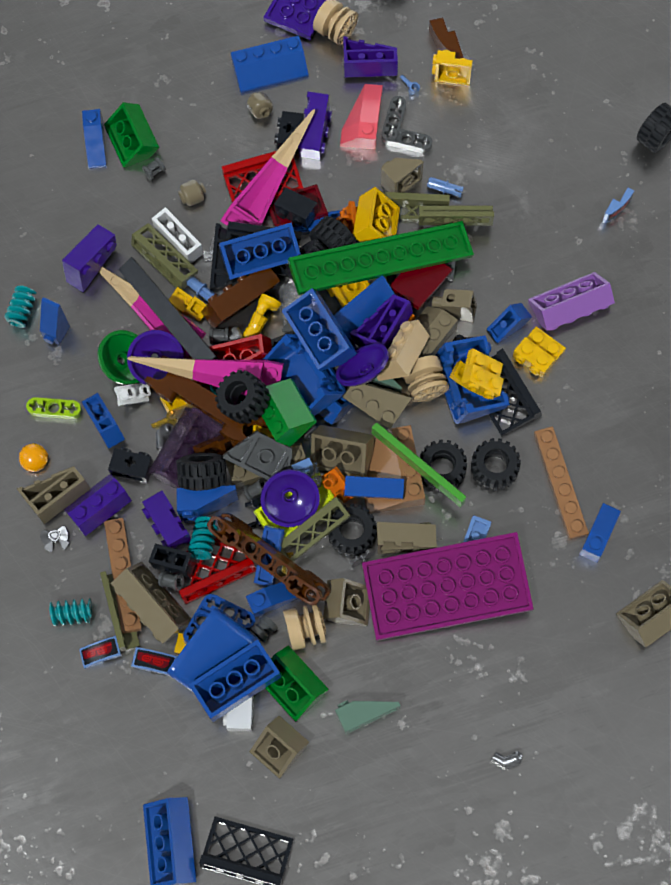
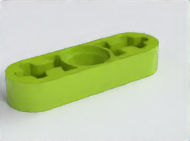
M33 397L26 404L28 412L36 417L77 419L82 414V408L75 400ZM35 403L39 405L36 411L32 408V406H35ZM58 404L59 410L52 413L49 411L51 405ZM63 405L66 409H72L73 406H75L77 410H75L73 414H71L70 410H65L63 408Z

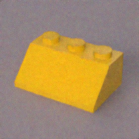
M376 187L359 196L353 232L356 240L365 242L396 235L400 207Z

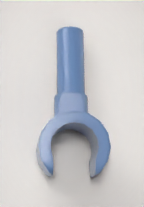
M404 75L400 76L409 87L408 92L410 95L415 93L412 88H416L419 91L420 85L417 82L411 83Z

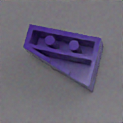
M343 36L344 78L398 75L396 47L375 43V45L367 44L365 40L353 41L349 40V37Z
M308 91L307 109L305 108L304 110L305 118L314 109L315 113L300 141L298 152L299 157L320 160L321 153H325L326 143H324V138H328L329 127H327V124L332 120V111H330L329 94Z
M97 224L62 259L66 282L84 293L108 257L117 246L115 234Z
M395 294L376 309L377 312L369 319L366 318L359 328L350 332L352 341L356 345L364 347L370 344H382L387 350L389 349L403 322L408 321L413 313L410 301Z
M163 491L142 502L145 507L142 509L147 519L151 518L154 522L151 525L156 535L161 534L164 539L161 541L163 546L182 550L190 545L191 537Z

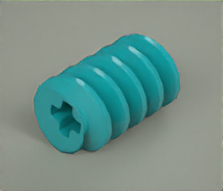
M16 286L14 289L15 293L12 294V299L9 302L10 306H8L4 317L9 324L25 328L26 325L22 321H28V317L24 315L31 314V311L27 308H33L34 305L29 301H36L32 294L35 295L37 292L26 286Z
M201 516L195 519L192 538L188 551L193 554L195 559L210 560L212 558L211 553L214 550L212 546L215 545L214 539H216V536L209 531L207 526L211 517ZM214 521L213 527L215 530L218 531V527L215 525L216 522Z
M82 598L78 605L75 599H73L72 605H69L68 601L65 600L64 606H61L60 601H57L56 607L50 602L49 611L53 625L58 626L59 622H61L64 626L67 624V621L70 625H73L75 620L78 624H81L83 618L86 623H90L93 614L91 598L88 599L87 604H85Z

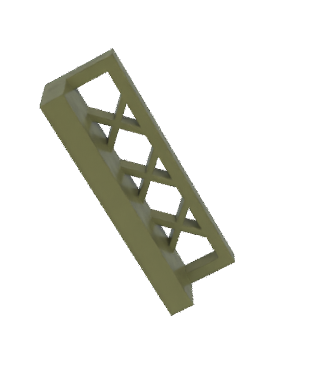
M382 192L400 208H406L409 211L406 215L399 214L398 221L419 222V215L415 212L419 209V205L449 206L450 195Z
M419 205V225L441 226L463 221L464 226H493V206Z
M149 223L132 234L131 245L175 288L186 289L187 281L198 274V270ZM149 231L153 238H145L142 234ZM155 244H163L165 250H157ZM167 255L175 256L178 262H170L167 259ZM182 267L188 268L191 272L184 276L179 270Z
M337 497L331 500L283 539L280 552L289 558L286 552L293 546H297L296 554L289 558L293 562L351 516L343 506L344 503ZM337 509L341 510L344 514L338 520L331 519L332 514H335ZM327 521L326 530L317 532L316 528ZM312 533L311 542L301 544V540Z
M106 571L100 572L121 653L141 647L137 632L122 634L114 587L111 585L113 575H107Z

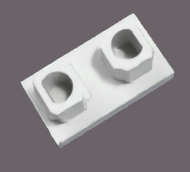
M143 383L114 388L118 399V406L148 402V396L151 395L150 387Z

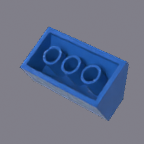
M299 35L230 52L240 93L309 77Z
M292 222L218 244L230 280L286 264L289 257L301 255Z
M381 276L339 310L334 317L344 333L352 340L350 332L359 328L366 318L369 319L377 312L376 309L389 299L394 292L385 277Z
M313 288L282 310L319 371L340 366L358 354L321 295Z
M257 639L190 683L189 686L211 721L214 722L280 679L281 674Z
M188 797L166 798L143 804L150 885H184L196 882Z

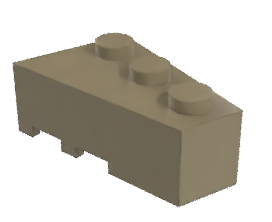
M370 383L354 387L346 386V392L342 396L389 429H391L412 399L409 394L375 386Z
M74 466L55 473L48 479L37 480L30 486L17 488L18 492L44 524L91 489Z
M377 522L378 554H404L437 548L436 525L430 522H422L420 524Z

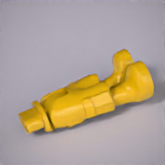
M262 294L258 300L256 311L252 314L249 325L242 334L243 338L261 334L268 320L264 317V314L268 310L277 311L282 303L271 296Z

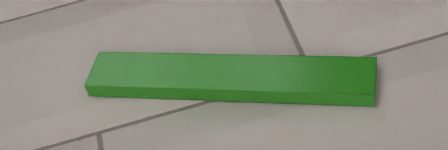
M375 423L372 426L371 434L461 508L466 500V496L379 423Z

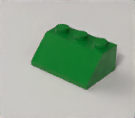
M123 102L104 123V127L123 168L149 159L160 148L139 104Z
M291 378L266 386L269 390L267 396L270 398L266 402L268 407L267 409L264 408V414L262 415L275 441L289 447L317 422Z
M288 645L275 653L271 658L280 672L281 678L265 689L291 718L297 722L320 701L329 689Z

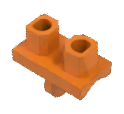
M349 201L348 206L340 211V216L336 219L343 223L353 234L358 206H355L354 201Z
M337 466L321 476L323 486L331 490L334 498H339L343 503L353 498L344 496L345 477Z

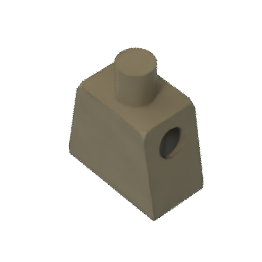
M445 289L443 297H433L432 307L441 308L458 320L474 323L477 303L474 291Z

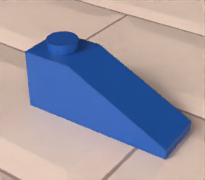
M100 109L82 111L88 168L107 167L104 122Z
M43 297L41 300L40 332L43 340L47 343L60 345L70 325L60 304Z
M98 393L82 401L84 408L108 449L125 440L117 423Z
M605 503L602 504L579 555L598 563L620 515V510Z
M282 582L262 588L246 596L255 619L299 599L290 593Z

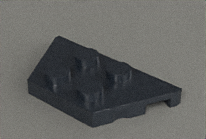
M216 223L210 278L211 291L237 282V279L240 278L230 280L226 268L223 267V259L218 244L226 241V229L219 223ZM230 236V240L238 238L237 236Z

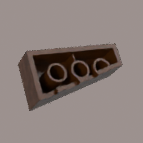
M272 268L252 273L249 276H241L237 279V284L226 286L222 290L224 293L219 296L217 294L211 296L208 299L209 303L201 311L211 327L216 329L225 319L229 320L238 310H243L254 299L257 300L262 294L274 288L280 280Z

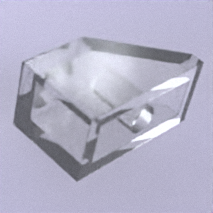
M289 280L287 284L284 283L279 289L283 325H286L288 320L282 310L302 296L298 295L295 283L292 280Z

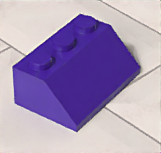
M109 474L64 510L84 536H87L132 500L120 483Z

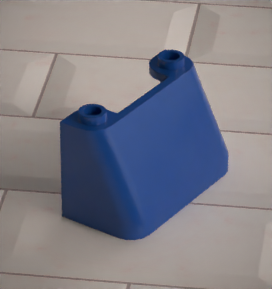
M285 334L262 359L284 363L281 381L293 379L314 416L340 399L346 392L345 387L336 379V373L332 368L322 371L317 369L296 334Z
M486 335L444 343L435 354V356L439 357L443 367L441 374L446 376V381L449 384V390L444 394L456 424L465 423L503 410L510 405L509 396L503 390H501L500 396L494 399H486L469 391L449 377L456 362L462 361L466 363L468 350L473 348L489 356L491 344L487 341Z
M215 608L209 613L169 667L167 674L192 691L189 686L190 683L257 639L259 640V638L223 610Z

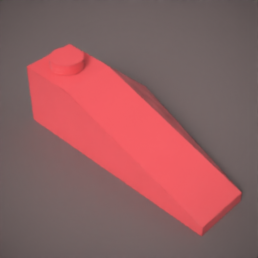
M364 85L342 128L340 147L376 150L383 85Z

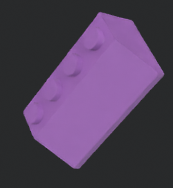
M596 272L528 299L539 324L547 331L555 330L560 325L572 323L577 318L589 316L592 312L606 309L609 305L615 303L610 283Z

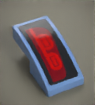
M627 188L620 202L613 199L605 212L602 222L607 223L618 216L631 201L634 190Z
M116 636L79 649L84 669L122 656Z
M136 647L131 667L170 676L167 674V671L177 656Z

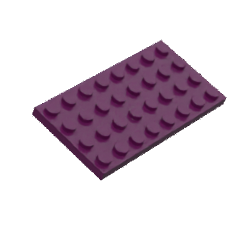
M517 532L362 562L377 641L534 610Z

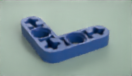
M209 594L203 598L183 634L184 643L187 644L189 642L188 635L192 636L195 628L198 630L200 627L196 622L197 618L200 616L207 617L213 609L220 608L221 604L220 610L233 609L235 613L231 617L234 620L237 619V622L249 631L255 624V616L251 612L217 595ZM215 601V606L208 607L207 602ZM250 618V623L244 625L243 620Z

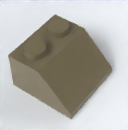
M394 158L391 161L385 162L381 168V186L386 192H407L422 180L424 162L421 159Z
M345 578L327 580L331 593L325 600L323 619L341 624L368 626L370 604L366 585Z
M278 716L265 727L249 752L280 779L302 754L309 741L281 716Z

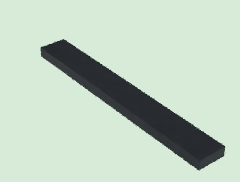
M131 257L118 269L193 359H218L215 353L134 258Z

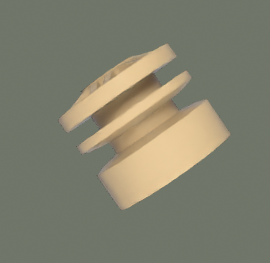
M326 0L314 18L313 29L323 36L328 35V39L334 41L337 45H342L343 36L350 37L357 25L358 13L351 10L348 6L343 8V4L338 0Z
M430 355L418 358L410 374L404 377L405 383L410 384L408 392H410L413 402L432 400L449 390L446 376L441 374L443 367L439 357Z
M304 604L302 615H299L296 607L283 610L293 651L306 648L305 638H310L311 643L315 646L314 636L319 635L321 644L326 643V627L322 612L317 605H311L313 612L308 613L307 605Z

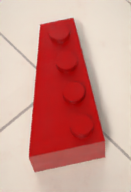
M259 334L209 347L218 357L217 360H262L271 351L272 344L271 338ZM197 381V384L210 390L209 384Z

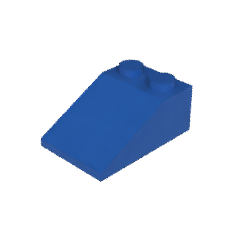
M236 485L220 486L215 489L202 491L176 488L177 512L181 521L185 523H195L197 517L209 516L239 500Z

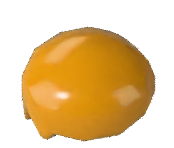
M28 444L19 453V463L26 471L38 472L44 469L48 463V453L39 444Z

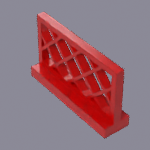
M276 151L221 166L232 202L235 200L237 193L242 192L240 188L243 183L249 184L250 180L246 179L248 174L252 172L257 174ZM294 157L291 160L292 169L290 173H285L287 178L283 184H280L281 189L275 196L281 195L285 187L292 191L303 188ZM234 177L240 179L241 182L238 188L230 185L229 179ZM289 178L296 180L298 187L290 188L286 186Z
M216 537L214 539L215 545L220 546L217 555L212 554V558H215L212 567L203 565L204 560H200L199 563L195 564L197 569L194 575H191L190 579L192 581L190 585L179 590L184 603L188 604L256 572L253 561L247 556L246 559L240 562L233 560L236 552L240 551L234 546L221 543ZM223 548L233 550L230 559L221 556ZM218 560L228 562L225 569H216ZM201 568L210 571L207 577H197Z

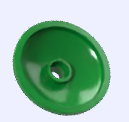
M126 330L113 331L105 336L100 342L97 352L98 363L103 373L109 379L121 385L139 383L130 372L127 364L129 346L138 335Z

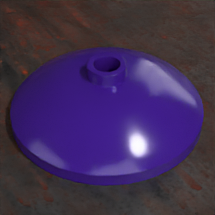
M149 330L141 333L132 341L127 352V358L130 356L151 357L152 354H157L158 358H161L163 355L174 359H184V352L179 341L170 333L162 330ZM127 359L132 375L145 385L144 379L147 376L159 380L163 379L168 373Z
M370 344L357 349L356 352L358 354L337 368L336 379L341 385L349 387L363 385L372 381L387 365L389 359L387 348L382 344Z
M288 469L275 473L265 482L261 491L260 501L263 512L270 521L283 527H296L315 514L319 506L320 495L316 483L309 475L299 470ZM287 492L292 493L290 497L285 496Z

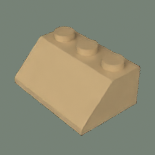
M419 320L402 323L388 349L389 359L383 371L377 376L378 381L407 377L410 374L430 337Z

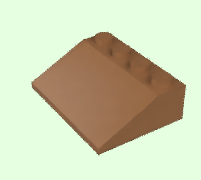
M411 425L387 430L416 454ZM374 436L373 455L366 477L404 479L403 499L364 497L369 514L425 505L421 474Z

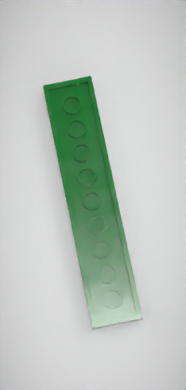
M463 221L289 257L287 261L297 293L302 295L311 288L315 291L339 287L381 276H389L471 258L474 253Z

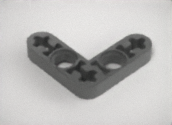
M401 96L393 97L390 101L382 129V142L389 146L416 152H429L432 149V138L429 135L400 129L406 111V100ZM397 103H401L398 112H396ZM396 117L399 122L392 124L389 122V119ZM390 129H392V136L387 138ZM408 136L412 141L404 143L402 138ZM426 141L427 144L425 146H422V143Z

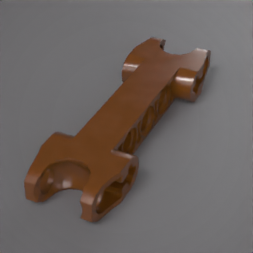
M168 372L163 379L157 380L148 376L144 379L145 383L167 402L172 404L176 397H179L222 424L223 427L219 433L236 445L246 438L245 433L250 426L258 425L268 428L261 415L258 416V420H252L249 424L246 422L240 424L225 416L216 406L218 402L215 401V397L217 395L189 378Z
M222 513L221 516H212L208 521L209 531L228 546H234L285 584L286 589L309 605H317L319 601H325L330 595L331 590L322 579L313 572L302 569L266 541L262 540V538L253 533L252 528L236 516L230 513ZM215 520H218L217 523L221 529L220 531L215 530L213 527ZM251 542L256 545L255 551L251 549ZM267 554L272 558L271 563L266 559ZM282 565L287 568V575L282 572ZM317 586H322L325 589L324 596H322V593ZM307 595H308V596H311V597L314 598L315 600H314V601L309 600L308 597H307Z

